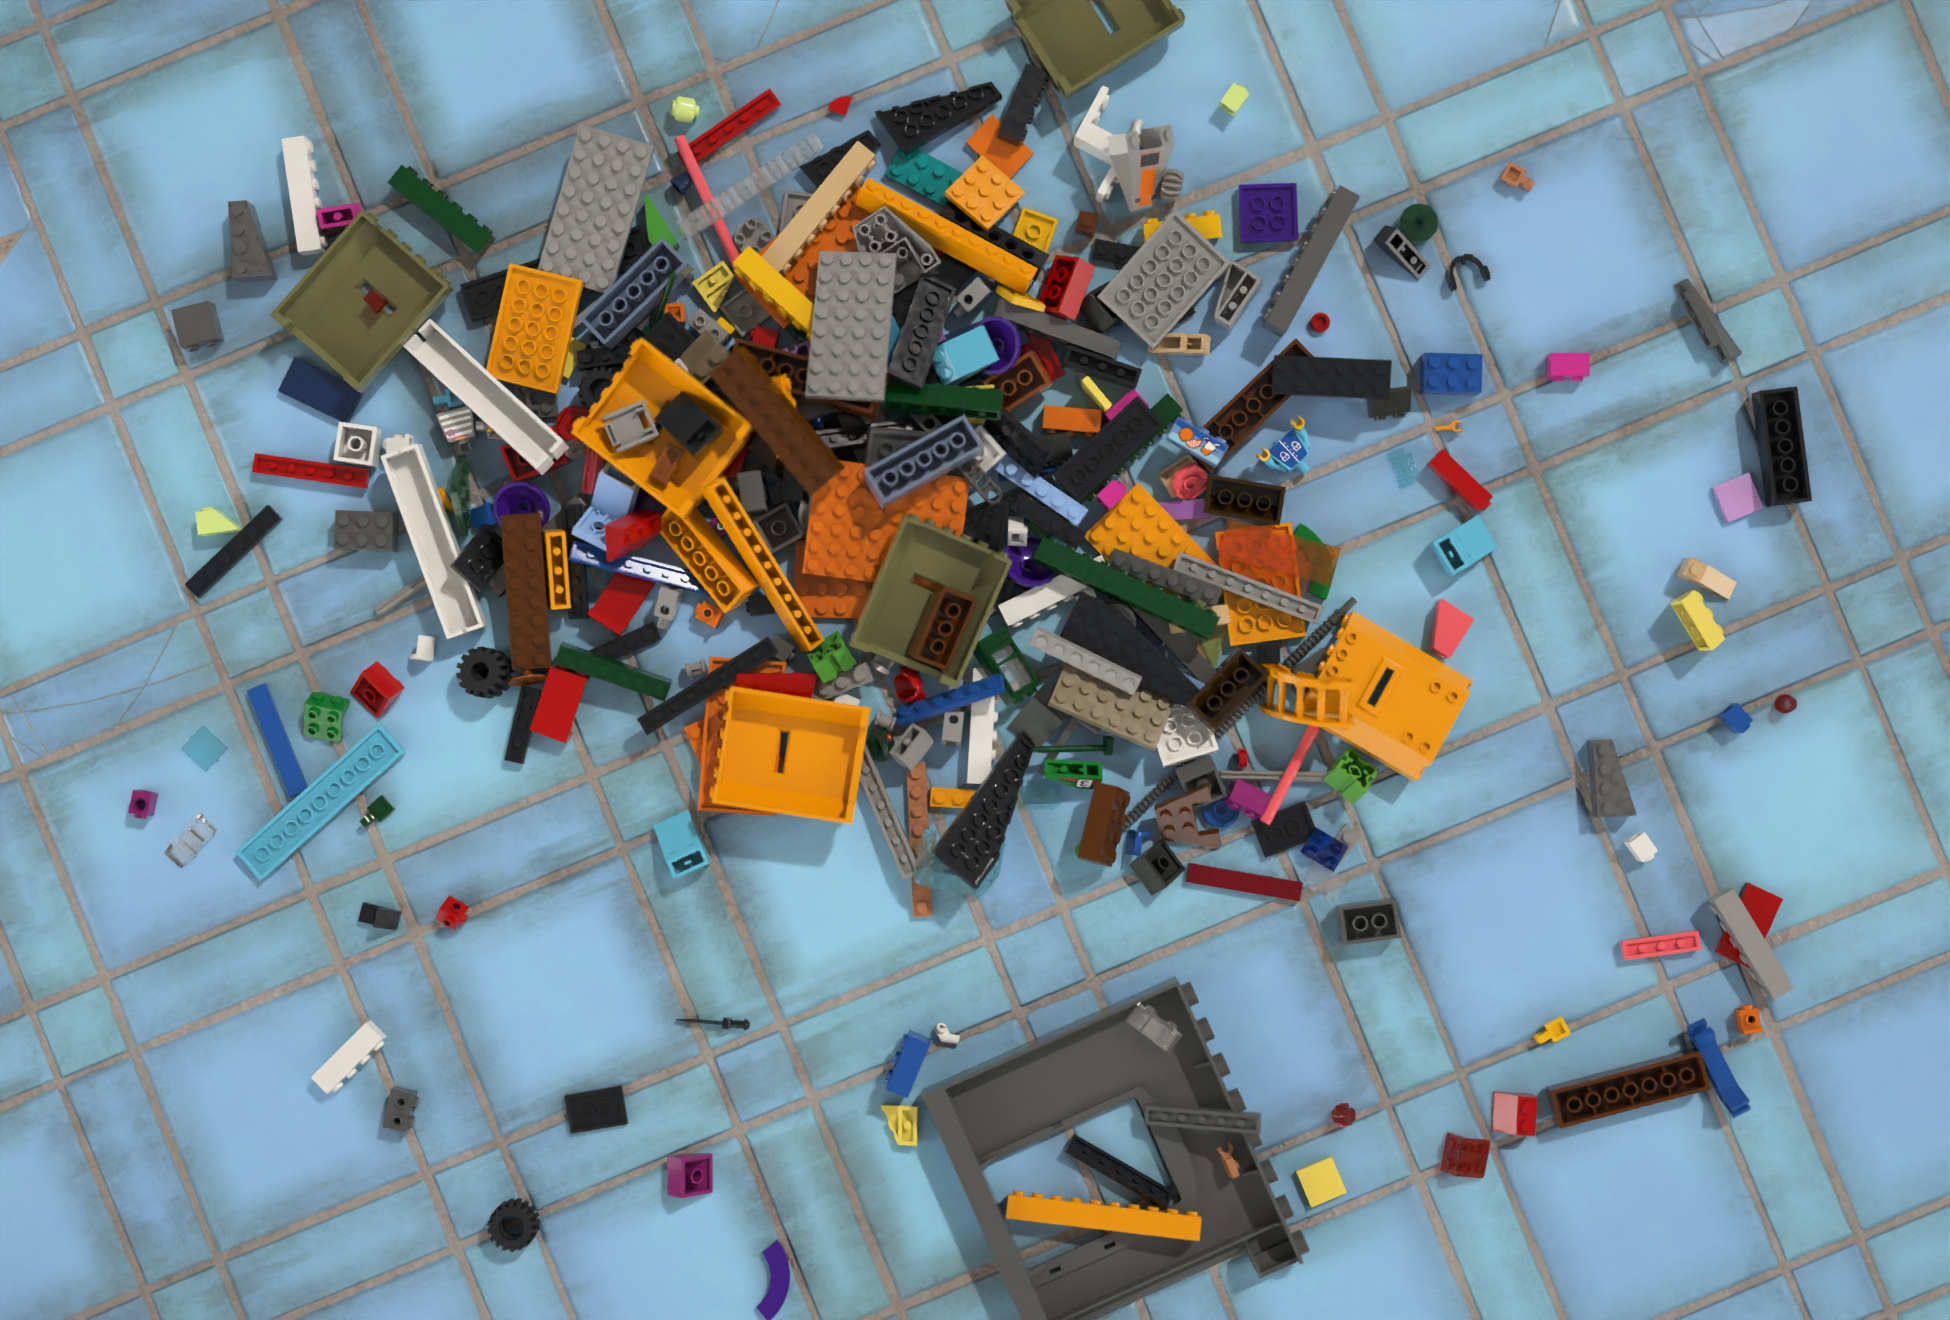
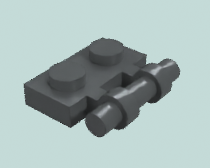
M526 386L521 388L525 406L532 412L538 411L540 419L558 417L557 394ZM532 394H537L538 404L532 405Z

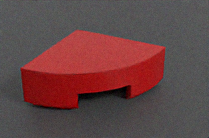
M842 96L836 98L830 103L828 111L846 117L852 97Z

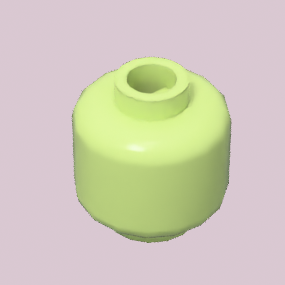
M678 96L675 100H672L670 114L674 117L675 121L691 123L694 117L699 115V106L696 105L693 98Z

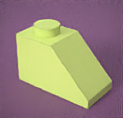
M213 507L201 508L202 511L195 512L198 535L210 536L240 532L242 530V527L221 511L214 510Z

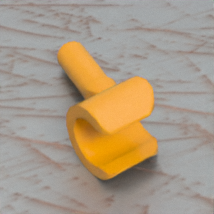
M1455 420L1449 425L1435 426L1436 431L1453 430L1457 433L1464 431L1463 429H1456L1458 424H1463L1459 420Z

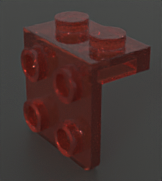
M1447 1132L1440 1170L1458 1177L1483 1178L1490 1141L1487 1139L1466 1138Z

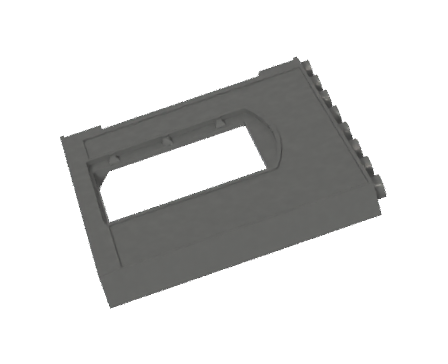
M1176 977L1170 978L923 1089L922 1096L1021 1320H1093L1245 1251L1248 1252L1250 1261L1259 1278L1296 1262L1304 1263L1301 1255L1310 1252L1301 1230L1291 1233L1285 1220L1293 1217L1294 1213L1285 1194L1275 1198L1269 1184L1278 1181V1178L1269 1158L1259 1162L1255 1154L1254 1148L1263 1145L1258 1134L1149 1125L1181 1196L1178 1202L1169 1205L1167 1208L1177 1209L1178 1213L1186 1214V1211L1198 1212V1216L1202 1217L1200 1241L1111 1231L1033 1267L1026 1266L983 1170L985 1166L1004 1155L1132 1098L1138 1100L1144 1115L1146 1103L1233 1111L1246 1110L1247 1108L1238 1088L1227 1091L1222 1077L1231 1074L1223 1054L1220 1052L1212 1056L1206 1042L1215 1038L1206 1017L1196 1021L1190 1007L1199 1003V1000L1190 981L1180 985ZM1226 1142L1232 1144L1233 1152L1231 1157L1233 1159L1236 1158L1240 1166L1238 1170L1240 1176L1236 1178L1228 1176L1221 1160L1222 1157L1217 1151V1146H1221L1222 1150L1226 1151L1228 1149ZM1167 1208L1160 1209L1159 1211L1167 1212ZM1113 1241L1115 1242V1244H1112V1245L1107 1246L1106 1248H1104L1105 1245H1107V1244H1109V1243H1111V1242H1113ZM1060 1266V1268H1058V1269H1056V1270H1054V1271H1052V1272L1050 1273L1049 1270H1051V1269H1053V1268H1055V1267Z

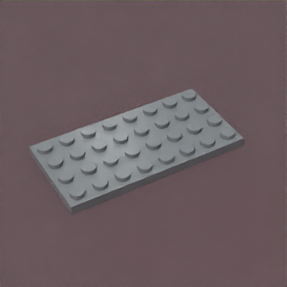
M580 124L538 270L582 280L584 288L605 293L616 282L655 146Z
M819 252L806 398L884 401L897 264L896 253Z

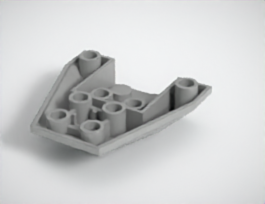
M883 206L853 226L858 252L897 254L894 295L916 282L921 273L928 274L941 263L932 246L886 206Z

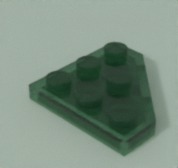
M457 455L449 491L459 536H467L469 528H472L469 501H471V491L469 490L471 467L470 463H467L465 455Z

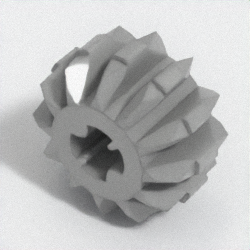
M1168 168L1166 170L1161 186V199L1168 202H1177L1179 200L1184 182V172L1178 169Z

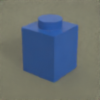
M1731 703L1718 715L1720 720L1733 733H1744L1750 728L1749 724L1753 721L1738 703Z

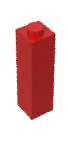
M1444 449L1440 450L1426 464L1475 512L1484 511L1491 504L1490 499L1493 496Z

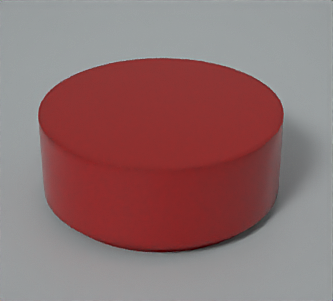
M1317 313L1310 320L1312 330L1317 333L1326 331L1330 325V319L1324 313Z
M1245 748L1238 749V767L1246 768L1247 751Z

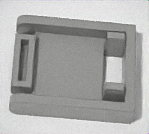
M644 400L601 417L602 422L611 421L605 424L604 427L612 446L621 445V447L615 449L616 454L660 437ZM643 412L646 413L651 425L650 428L645 430L638 414Z

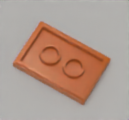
M991 115L966 141V144L980 157L983 155L1011 179L1034 153L1022 141H1020L1017 147L998 139L997 135L1002 123L995 116Z

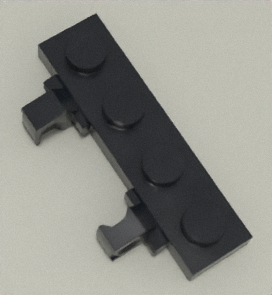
M633 328L628 333L629 341H625L624 345L615 346L612 350L605 347L604 344L600 345V340L595 334H590L591 345H587V350L577 351L578 370L588 371L596 367L600 369L601 367L623 366L625 360L630 356L628 351L635 340L640 339L638 338L636 328Z

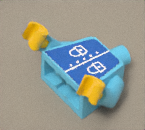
M1299 415L1297 416L1299 418L1297 423L1293 420L1290 421L1295 429L1291 428L1270 449L1267 450L1261 447L1262 455L1255 454L1256 458L1261 459L1270 470L1289 473L1295 467L1304 475L1311 468L1304 460L1310 454V443L1304 426L1305 421Z

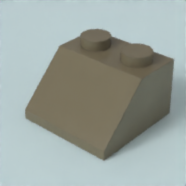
M706 329L680 357L689 371L704 385L712 380L709 373L731 353Z

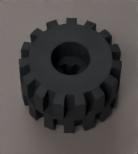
M488 647L472 648L468 650L469 655L463 654L461 657L463 663H458L457 665L460 673H456L458 679H462L459 685L461 688H466L465 692L477 697L490 699L494 698V696L499 697L503 695L502 690L507 691L510 688L507 684L508 680L513 678L510 677V673L514 672V670L509 666L511 660L504 657L506 654Z

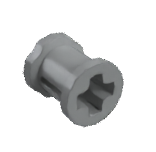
M704 658L700 662L685 663L689 680L695 676L702 674L706 676L708 674Z
M879 710L873 726H879L888 730V733H891L897 717L892 718Z

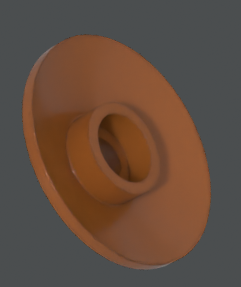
M523 669L521 674L508 680V684L513 686L538 684L546 681L547 676L533 673L532 669Z

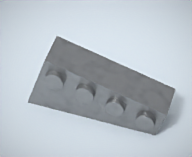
M247 200L229 201L228 213L233 278L239 282L277 280L278 277L274 271L271 256L268 253L267 243L261 231L262 228L255 206Z
M1587 740L1592 817L1636 816L1637 814L1613 740Z

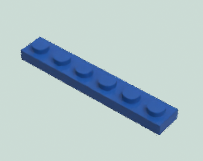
M999 673L960 686L957 689L896 708L897 724L899 727H903L1004 693V678Z

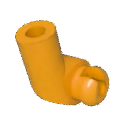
M438 488L445 509L450 512H456V510L460 509V504L456 499L450 501L444 488Z

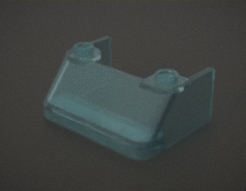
M924 828L914 872L916 884L931 889L977 897L983 896L999 876L1005 844L1002 843L999 860L978 889L973 890L953 871L945 869V864L931 853L934 850L937 832Z

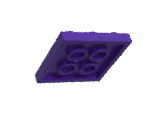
M1296 183L1246 184L1238 186L1240 243L1295 242L1299 240Z

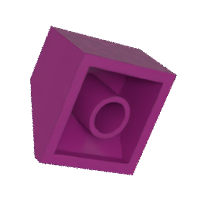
M683 1153L668 1156V1195L686 1198L713 1192V1154Z

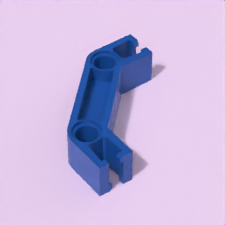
M1702 1018L1687 1026L1690 1043L1694 1049L1701 1052L1707 1076L1717 1096L1732 1117L1735 1118L1751 1110L1748 1104L1750 1103L1748 1097L1737 1084L1716 1043L1715 1032L1711 1027L1707 1028V1021Z

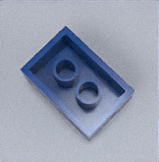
M1422 354L1420 356L1419 394L1477 396L1482 393L1483 354Z
M909 1030L908 1034L904 1033L899 1046L902 1050L901 1052H896L892 1063L894 1069H889L884 1082L887 1084L886 1090L908 1098L930 1046V1038Z

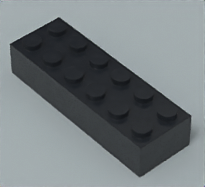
M1797 386L1762 390L1751 394L1766 508L1812 501Z

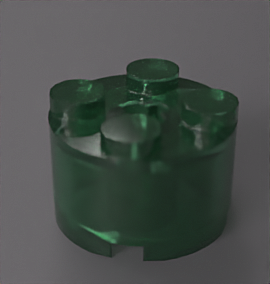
M1413 204L1401 213L1395 227L1400 230L1414 247L1421 246L1437 231L1438 219L1429 205ZM1416 222V224H1419L1420 227L1418 228V226H1414L1413 224Z

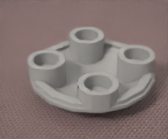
M749 218L737 226L734 233V241L741 253L748 246L758 253L772 241V233L765 222Z

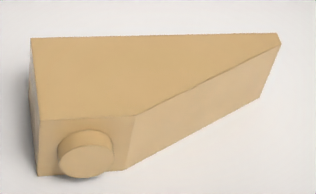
M1692 557L1683 559L1676 574L1677 577L1727 600L1730 599L1737 584L1736 581Z

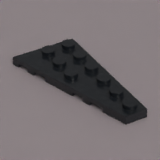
M992 82L969 87L965 91L957 92L956 90L950 92V95L942 97L937 95L913 101L907 106L891 107V110L883 112L878 110L875 111V115L903 154L907 156L1002 100V95Z

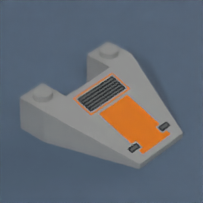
M1171 125L1142 129L1143 150L1139 148L1137 131L1107 136L1110 158L1130 212L1156 206L1174 144Z

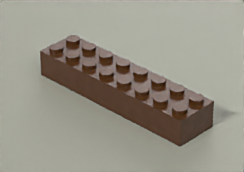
M736 338L733 351L745 346L770 377L787 375V379L791 382L790 392L792 398L873 420L876 419L881 401L806 398L809 357Z
M1297 338L1279 354L1282 356L1314 357ZM1274 359L1203 426V428L1209 431V435L1214 438L1216 436L1221 437L1226 441L1225 444L1229 446L1219 464L1291 397L1288 395H1272ZM1191 455L1208 474L1215 469Z
M745 346L737 348L709 373L810 496L845 468Z
M541 512L502 514L500 517L512 670L550 668L553 664Z
M1694 1048L1545 1087L1554 1123L1559 1128L1711 1089L1702 1054Z

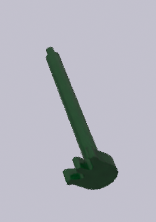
M675 270L669 275L653 323L646 327L642 337L662 318L676 279Z
M1103 736V745L1038 746L1037 748H1032V751L1038 753L1103 751L1104 755H1112L1114 738Z

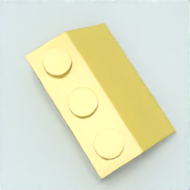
M1689 590L1672 600L1670 604L1698 650H1713L1725 639L1723 636L1724 631L1713 620L1714 615L1712 611L1705 607L1702 595L1698 591L1696 592V590Z

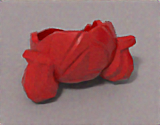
M901 666L899 668L901 673L894 678L898 699L906 701L907 704L925 699L926 694L923 692L922 679L919 676L920 671L908 666Z

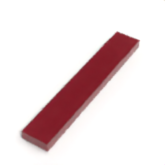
M1194 863L1188 864L1186 882L1294 901H1300L1303 882Z

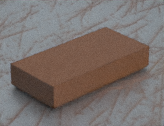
M667 442L649 477L667 486L685 451Z

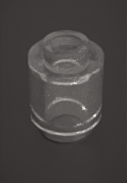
M570 440L566 443L569 448L565 455L568 458L579 461L585 457L586 448L581 442ZM579 448L578 452L574 454V449Z

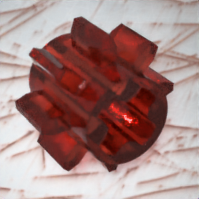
M1348 1103L1336 1105L1331 1114L1333 1122L1339 1123V1128L1351 1126L1356 1118L1355 1110L1349 1108Z

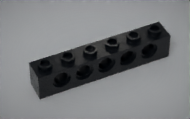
M951 201L947 202L939 214L941 217L1038 268L1033 279L1034 281L1037 280L1049 258V254L995 225L986 232Z

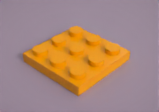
M982 155L945 191L944 196L988 232L1024 196L1025 191Z

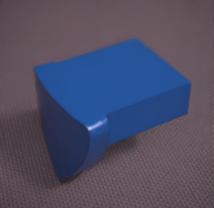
M485 502L482 506L470 509L473 528H481L484 524L490 526L497 523L492 503Z
M1128 830L1126 854L1141 856L1142 838L1151 837L1152 831Z

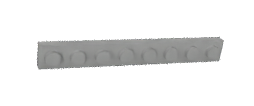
M1182 552L1178 553L1173 566V570L1222 587L1223 590L1315 625L1318 623L1324 607Z
M865 741L860 781L902 879L905 880L922 871Z

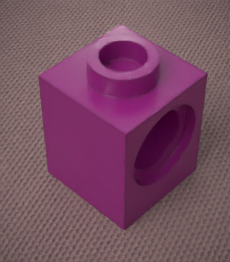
M141 789L133 790L128 813L135 814L134 817L140 819L154 816L158 793ZM142 800H144L146 803V807L144 810L140 807V802Z

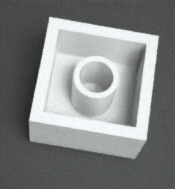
M339 422L333 460L341 463L378 468L383 430L373 426Z

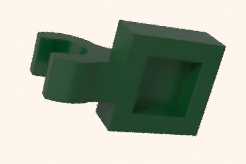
M380 795L367 807L370 813L359 822L364 827H368L375 819L382 822L395 808L383 795Z

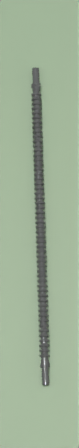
M1351 597L1339 610L1336 609L1331 618L1327 617L1328 621H1323L1324 625H1319L1320 629H1315L1316 632L1311 633L1312 636H1308V640H1304V644H1300V648H1296V652H1292V656H1288V660H1284V664L1281 665L1292 669V665H1296V661H1300L1301 656L1305 657L1304 653H1309L1308 649H1313L1312 645H1317L1316 642H1320V638H1324V634H1328V630H1332V626H1336V622L1342 620L1344 615L1357 603L1356 599ZM1267 680L1214 733L1216 742L1217 738L1221 739V734L1225 735V731H1229L1230 726L1233 727L1234 722L1237 723V719H1241V715H1245V711H1249V707H1253V703H1257V699L1261 700V695L1265 696ZM1197 758L1186 762H1182L1180 765L1177 764L1176 766L1177 768H1179L1181 766H1184L1188 763L1197 760ZM1174 768L1172 773H1168V777H1164V781L1161 780L1160 785L1157 784L1156 789L1153 788V792H1149V796H1145V800L1141 799V803H1137V807H1133L1132 812L1129 811V815H1126V820L1121 827L1120 833L1122 831L1126 832L1125 828H1130L1129 824H1134L1133 820H1138L1137 817L1142 816L1141 813L1146 812L1145 809H1149V805H1153V801H1157V797H1161V793H1165V789H1169V785H1173V781H1177V774Z

